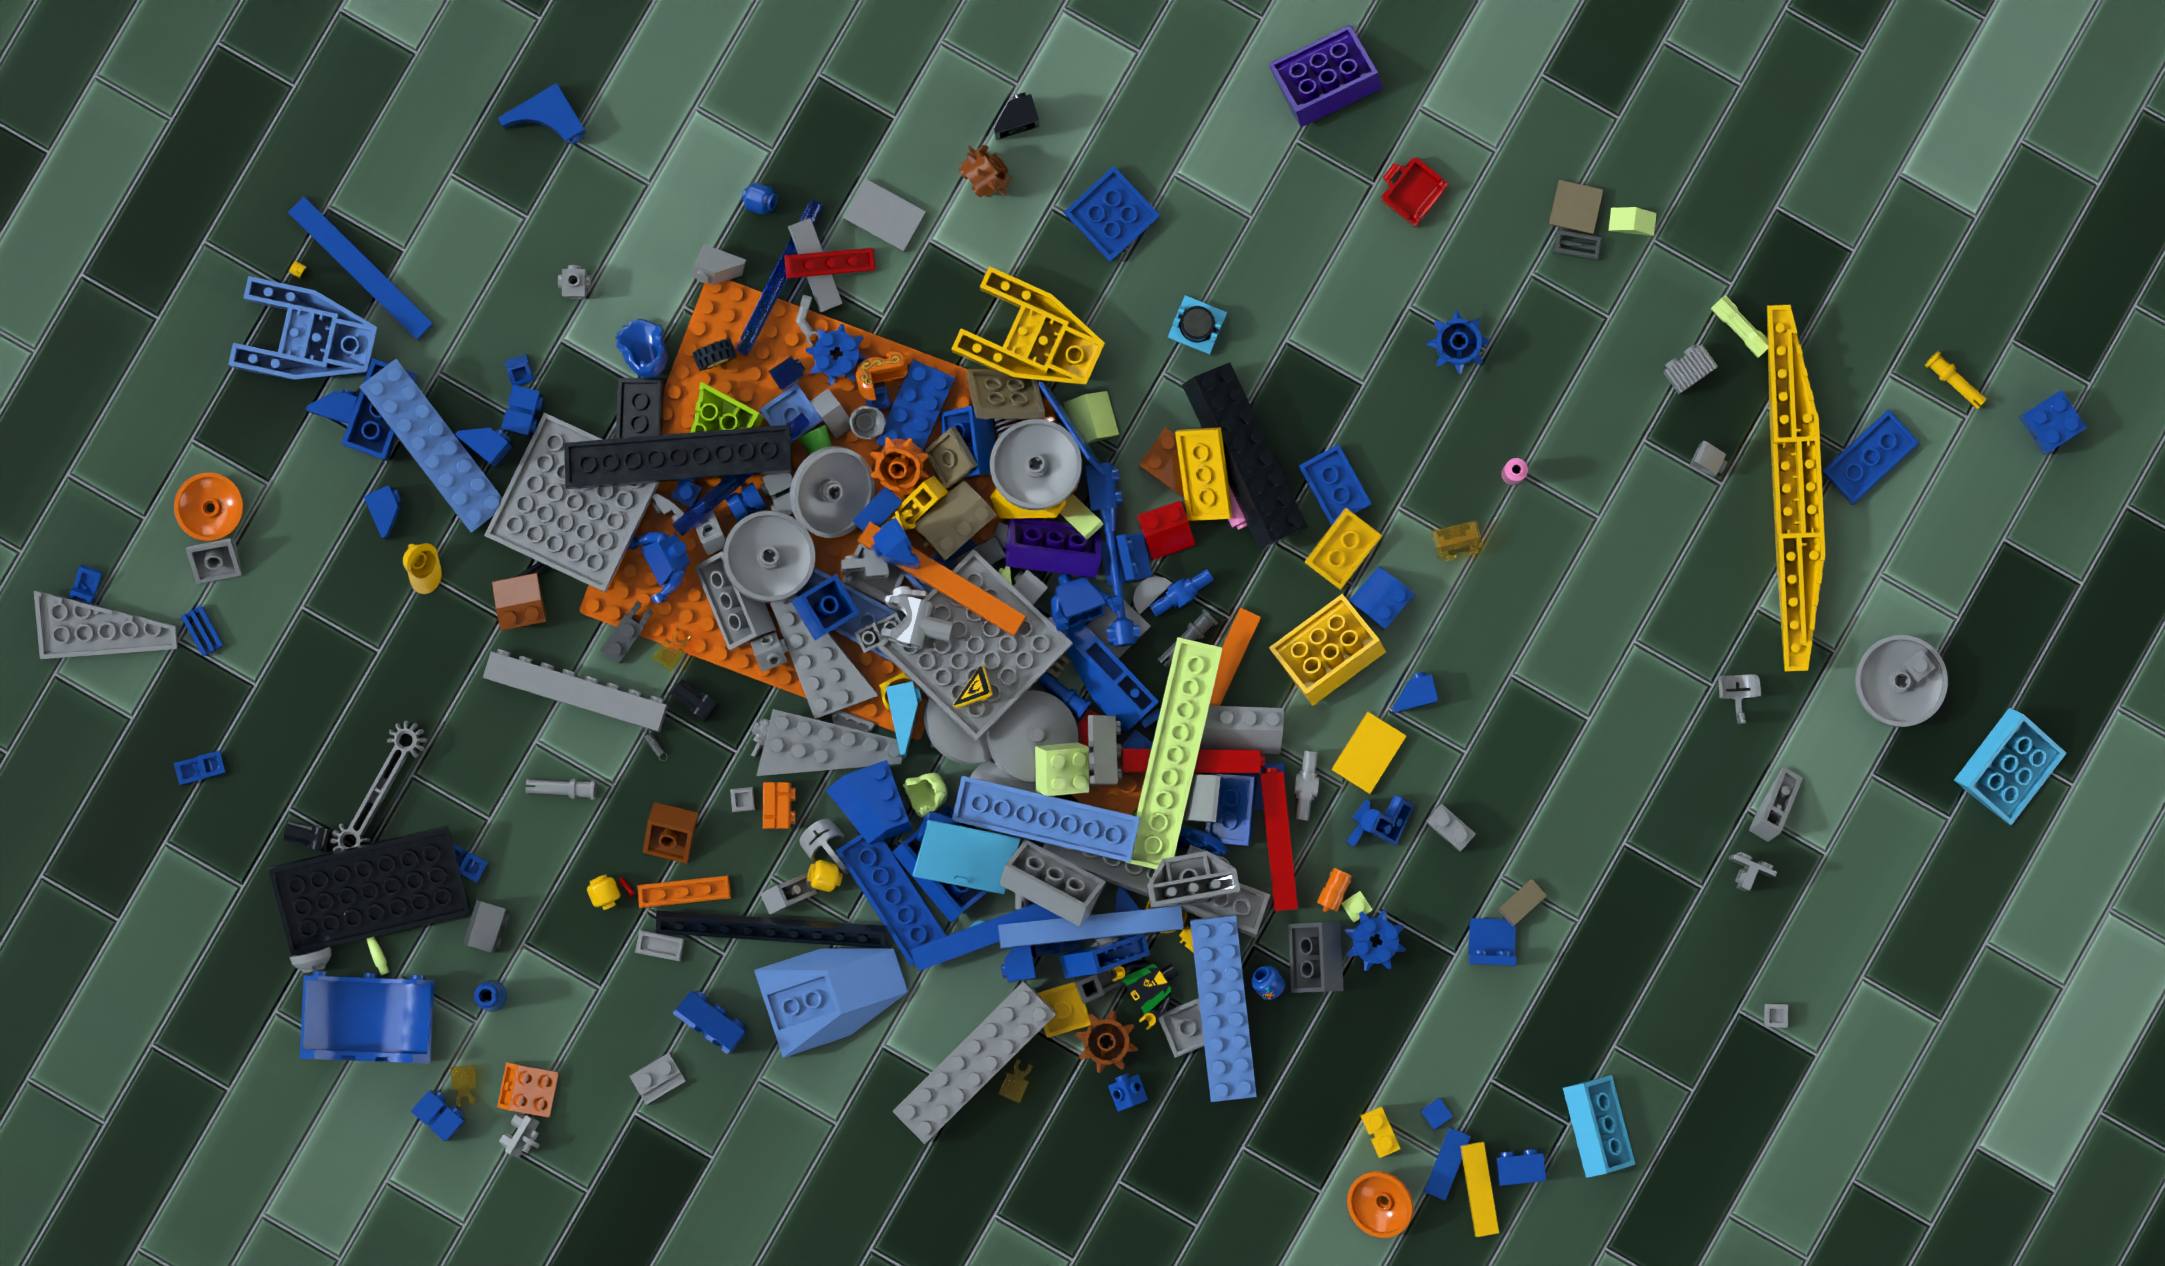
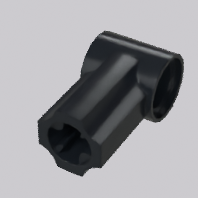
M683 679L678 682L671 693L673 697L690 708L689 710L704 722L708 720L719 705L707 694L701 693Z
M288 821L283 840L305 845L310 849L327 852L332 830Z

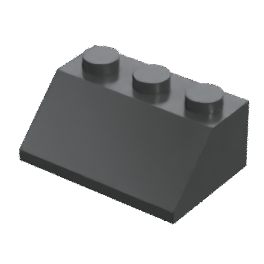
M1340 922L1288 924L1291 993L1344 991Z

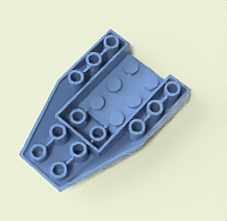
M821 948L754 970L783 1058L852 1035L908 993L894 949Z

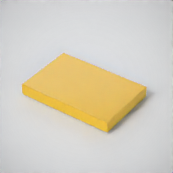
M1345 508L1304 562L1341 590L1382 535Z
M1367 712L1331 770L1370 794L1406 738V735Z

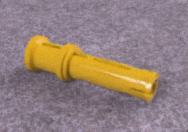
M1938 350L1924 366L1930 367L1937 373L1941 381L1946 380L1976 409L1980 408V405L1982 406L1987 398L1955 370V365L1948 363Z

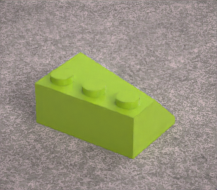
M700 381L698 402H696V413L691 432L760 427L765 417L752 408Z

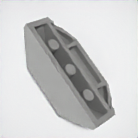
M1208 851L1162 859L1147 883L1151 907L1178 905L1240 892L1236 868L1228 865Z

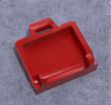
M1412 157L1407 164V168L1393 163L1382 178L1390 190L1384 192L1381 196V202L1415 228L1447 189L1449 183L1417 157ZM1398 171H1401L1402 175L1395 183H1392L1391 180Z

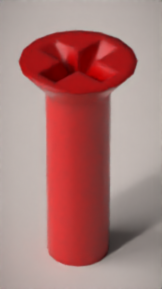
M623 877L618 880L629 894V898L637 893L632 890Z

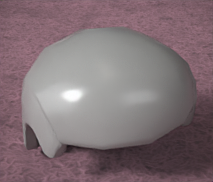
M864 405L852 412L849 424L851 431L858 438L871 440L883 433L886 421L884 414L878 408Z

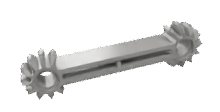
M404 721V729L397 723L395 726L398 732L394 730L389 731L395 737L394 739H387V742L394 743L395 745L348 829H346L344 824H340L339 828L342 832L333 831V834L338 836V839H331V843H338V846L333 848L334 852L349 848L345 844V839L350 834L356 837V844L353 847L371 842V839L363 838V835L410 752L417 758L418 753L416 749L420 751L425 750L424 747L419 745L420 742H427L426 738H419L425 731L423 729L416 731L418 728L417 723L412 724L410 728L409 721ZM406 734H410L413 739L412 744L408 747H404L401 743L402 737ZM401 751L402 754L398 759L396 765L394 766L391 774L389 775L388 779H385L384 776L390 768L393 760L395 759L397 753ZM370 802L373 803L367 817L357 831L356 827Z

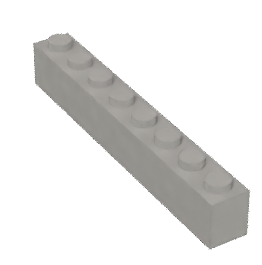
M498 649L497 653L490 652L483 675L484 679L657 732L661 730L668 707L663 704L664 699L651 696L650 700L642 698L641 692L629 689L628 693L619 691L620 686L608 682L606 686L597 684L598 679L585 676L583 680L575 677V672L563 669V672L560 673L554 671L555 666L543 662H541V666L532 664L533 659L527 657L511 658V653Z

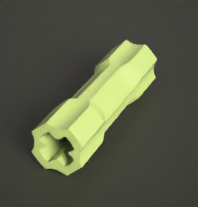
M1726 295L1711 308L1723 322L1727 323L1739 335L1757 358L1768 349V338L1750 324Z

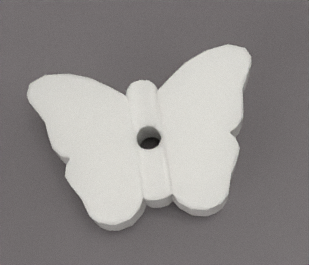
M901 586L894 589L893 595L887 596L885 601L889 608L902 615L904 614L903 611L889 604L891 596L924 599L928 593L927 591L911 590L908 586Z

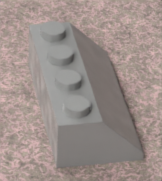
M723 551L694 566L728 650L740 647L776 630L765 602H759L746 597L732 585L724 569Z
M1209 705L1199 749L1261 750V754H1280L1284 708Z
M1025 839L1005 864L999 885L1080 927L1092 911L1106 881Z

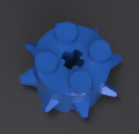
M1455 311L1453 319L1447 323L1437 320L1434 322L1438 333L1436 339L1427 342V346L1436 348L1437 355L1439 356L1436 364L1438 367L1447 363L1450 366H1455L1458 374H1462L1464 365L1470 362L1480 365L1483 363L1479 351L1481 346L1490 343V339L1481 337L1480 330L1477 329L1481 321L1479 318L1469 322V320L1461 318L1459 311ZM1456 337H1459L1460 341H1464L1460 348L1453 345Z
M840 324L837 331L826 333L822 329L817 330L819 340L816 342L815 347L806 348V352L813 355L816 362L810 371L811 374L822 372L829 378L830 386H834L837 379L845 377L854 382L856 380L854 371L857 369L858 364L868 359L860 354L858 348L864 338L862 336L852 338L849 334L845 333L844 324ZM836 350H840V353L843 354V356L838 357L837 360H833L834 357L831 356V353H835Z
M1385 910L1377 918H1369L1366 914L1360 912V923L1356 928L1345 930V933L1352 938L1353 945L1346 953L1347 956L1358 955L1359 958L1363 959L1365 971H1368L1373 963H1382L1387 969H1390V958L1394 956L1395 952H1405L1406 948L1399 944L1398 934L1404 928L1403 924L1393 926L1387 921V911ZM1375 934H1378V939L1381 940V943L1373 947L1369 939L1371 936L1374 937Z

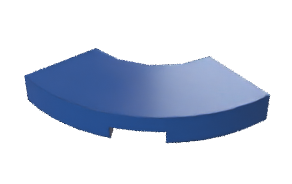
M1181 827L1176 848L1189 849V846L1192 845L1218 856L1226 854L1227 847L1217 838L1197 829Z

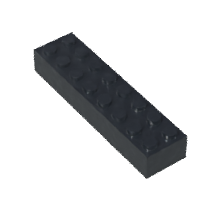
M1229 362L1194 376L1182 384L1201 427H1221L1229 486L1259 550L1292 537L1308 528L1231 363Z

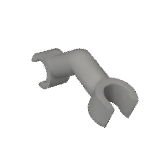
M803 295L796 323L806 335L808 344L813 347L810 337L816 335L819 338V334L813 331L806 321L812 297Z

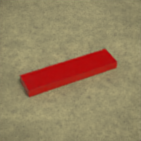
M873 248L784 256L786 278L875 270Z

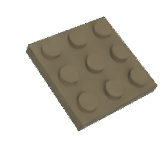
M967 369L966 377L976 418L1008 420L1044 419L1045 410L1037 380L1014 378L993 369Z

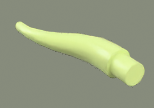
M375 937L366 938L371 956L380 974L388 973L387 960Z

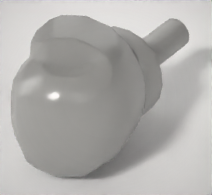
M762 719L759 723L756 722L752 728V733L755 735L753 740L757 744L751 756L755 758L762 745L764 746L770 721L768 719Z

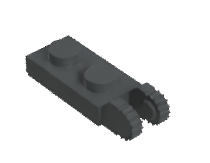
M639 601L634 604L629 613L625 614L600 650L617 664L621 662L653 614V611L649 609L644 613L640 622L633 618L634 614L641 608L642 603Z

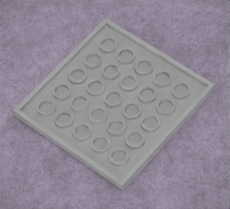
M544 413L484 536L606 593L653 498L652 495L655 494L660 482L567 489L565 486L564 443L603 439Z
M973 549L952 572L1026 616L1015 636H1011L933 589L923 600L933 604L930 617L954 622L949 642L925 637L922 649H914L883 639L877 645V648L977 742L1073 643L1061 631H1057L1056 627ZM905 617L895 628L903 626L907 620V617ZM983 665L993 692L992 695L984 701L979 700L955 708L953 706L954 702L978 667Z

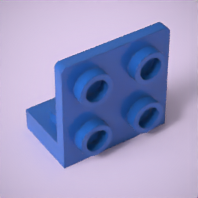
M1471 918L1469 922L1468 964L1516 966V925L1512 926L1506 919Z

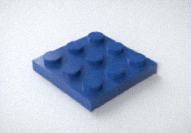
M1114 166L1064 211V214L1110 263L1160 217L1158 212Z

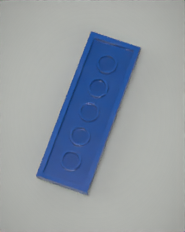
M860 834L836 850L911 966L915 964L910 949L946 936L884 840L869 845Z

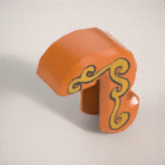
M899 351L888 352L886 354L887 359L871 357L858 365L856 379L860 394L864 398L876 400L873 383L900 379L907 375L908 367L903 353Z

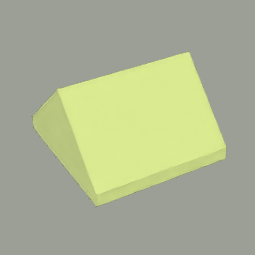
M1107 391L1085 394L1063 403L1065 410L1087 443L1119 435Z

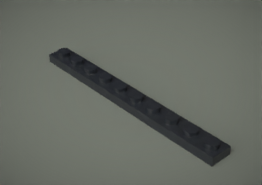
M657 910L656 933L883 949H885L886 926L660 910Z

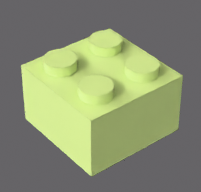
M1078 742L1035 746L1036 792L1045 796L1089 792L1088 746Z

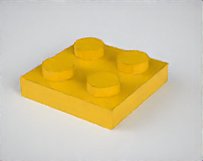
M1074 982L1038 993L1057 1012L1044 1026L1047 1038L1090 1025L1086 1006L1082 1003Z

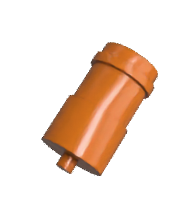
M1333 868L1332 872H1330L1325 888L1323 887L1317 900L1318 904L1324 906L1322 911L1328 913L1329 909L1338 912L1344 899L1345 891L1351 883L1352 876L1336 868Z

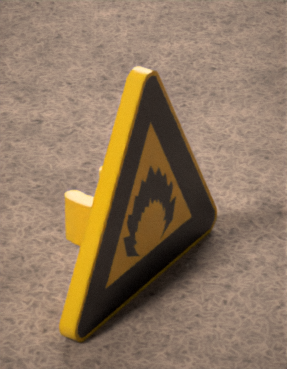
M983 665L978 667L954 702L953 706L955 708L979 700L984 701L992 695L993 692Z

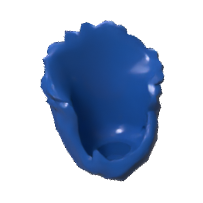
M637 319L635 322L629 321L628 325L622 326L623 330L617 333L615 337L617 340L616 347L622 353L626 364L639 377L655 378L663 372L668 361V347L663 342L664 337L662 336L663 328L661 325L648 322L646 319Z

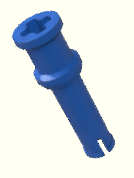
M1047 672L1036 681L1075 712L1079 719L1092 704L1090 701L1086 702L1078 696L1075 689L1069 690Z

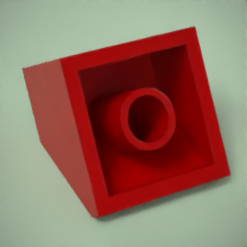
M1181 500L1137 515L1152 560L1195 546Z

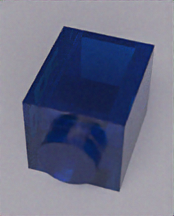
M792 356L771 369L769 373L780 390L784 392L805 378L803 371L806 369L799 359L794 361Z

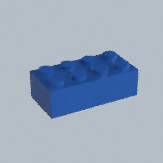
M372 358L364 382L388 365V363ZM405 370L416 384L419 376L416 373ZM361 390L341 444L344 447L388 462L397 436Z

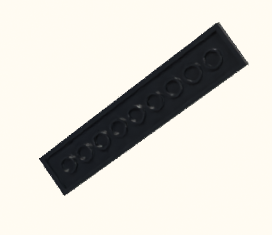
M790 425L564 443L565 486L567 489L793 472Z

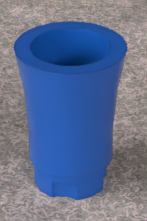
M486 980L476 988L474 999L482 1010L495 1012L504 1006L507 992L500 982ZM490 991L492 999L486 1000L485 993Z

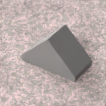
M826 389L810 401L836 439L851 429L849 416L829 389Z

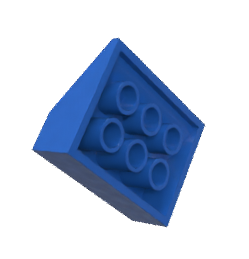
M948 805L938 814L952 818L954 811ZM956 822L958 826L965 827L964 825L960 824L959 822ZM918 829L892 853L947 919L953 922L989 891L914 877L913 871L922 842L917 841Z

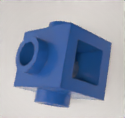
M1128 1073L1115 1078L1116 1083L1108 1085L1117 1111L1148 1100L1139 1074L1129 1077Z

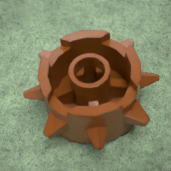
M982 145L977 150L968 146L970 153L966 154L968 158L961 163L962 166L959 168V172L974 185L972 189L975 194L980 198L983 195L990 198L999 191L1002 195L1007 196L1004 189L1008 188L1006 184L1012 180V177H1007L1006 173L1009 170L1005 163L996 153L991 155L987 151L989 147L986 145Z
M1112 1011L1107 1019L1101 1020L1090 1014L1091 1026L1086 1032H1076L1075 1035L1084 1041L1085 1049L1079 1055L1080 1060L1091 1058L1096 1062L1098 1073H1101L1106 1065L1113 1063L1121 1070L1124 1069L1122 1058L1127 1052L1137 1051V1047L1129 1042L1128 1036L1134 1025L1122 1026L1117 1022L1116 1011ZM1105 1035H1109L1110 1040L1113 1041V1045L1108 1046V1049L1103 1048V1043H1100L1101 1037L1104 1038Z

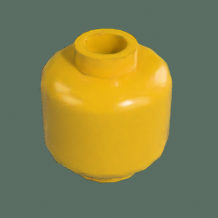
M818 860L815 864L812 863L810 865L807 881L810 882L811 887L814 889L831 892L836 886H840L843 874L839 872V867L836 863Z
M605 874L589 881L590 885L587 887V892L594 907L602 906L603 910H606L616 905L615 901L620 898V892L612 877H607Z

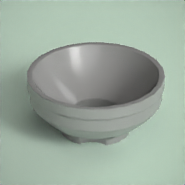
M331 947L292 955L289 958L292 965L302 970L303 973L325 968V965L331 958Z

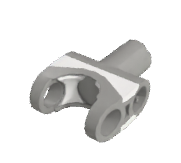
M906 596L890 597L889 604L903 611L906 614L907 620L899 628H882L881 637L898 645L914 649H922L925 637L949 642L954 622L930 617L933 607L931 602Z

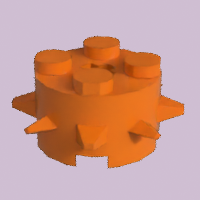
M887 437L881 452L870 453L877 460L875 470L870 474L871 477L879 478L881 480L880 483L891 491L899 492L905 489L911 494L919 478H929L923 471L924 461L929 455L928 453H923L921 448L912 443V438L908 440L895 438L892 440Z

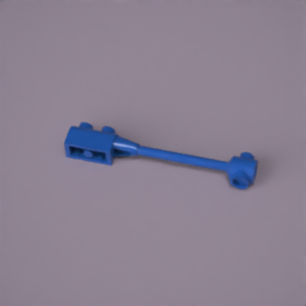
M1101 463L1106 471L1102 475L1093 465H1085L1091 512L1093 514L1100 513L1107 540L1114 597L1118 595L1121 597V605L1123 606V609L1116 612L1117 619L1111 623V626L1106 627L1109 645L1113 644L1114 647L1135 645L1136 639H1140L1139 625H1134L1133 620L1126 618L1115 538L1118 504H1123L1121 490L1116 491L1115 482L1119 481L1118 468H1113L1112 463Z

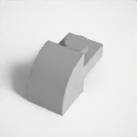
M864 549L863 558L860 559L858 555L846 556L845 560H841V573L864 571L865 580L888 579L889 569L887 562L883 560L882 556L877 557L873 550Z

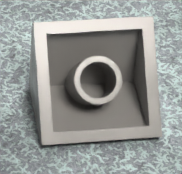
M230 538L186 547V553L196 584L242 576L235 540Z

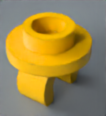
M899 510L895 511L896 516H893L892 519L897 518L903 530L904 528L913 529L916 527L915 520L910 522L905 520L907 517L913 516L912 510H905L901 515Z

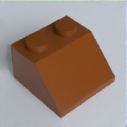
M537 572L492 581L495 607L501 631L546 622L547 614Z
M654 802L648 818L643 853L687 864L699 813Z

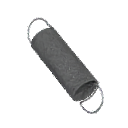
M652 733L644 736L657 757L665 753Z

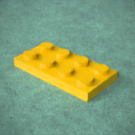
M1221 427L1177 430L1175 435L1187 520L1232 518L1233 512Z

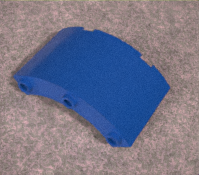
M313 971V976L304 975L300 1059L430 1064L434 980H425V975H411V979L378 978V974L364 973V978L327 976L325 971Z

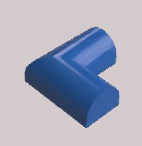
M1394 795L1385 814L1374 809L1368 810L1362 816L1361 826L1365 831L1396 846L1415 805Z

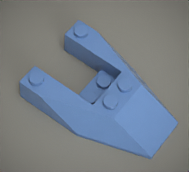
M248 276L243 297L247 302L287 310L278 352L233 343L228 363L230 367L293 380L368 372L378 327L315 290Z

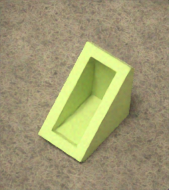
M1637 207L1611 208L1608 231L1654 236L1657 213Z

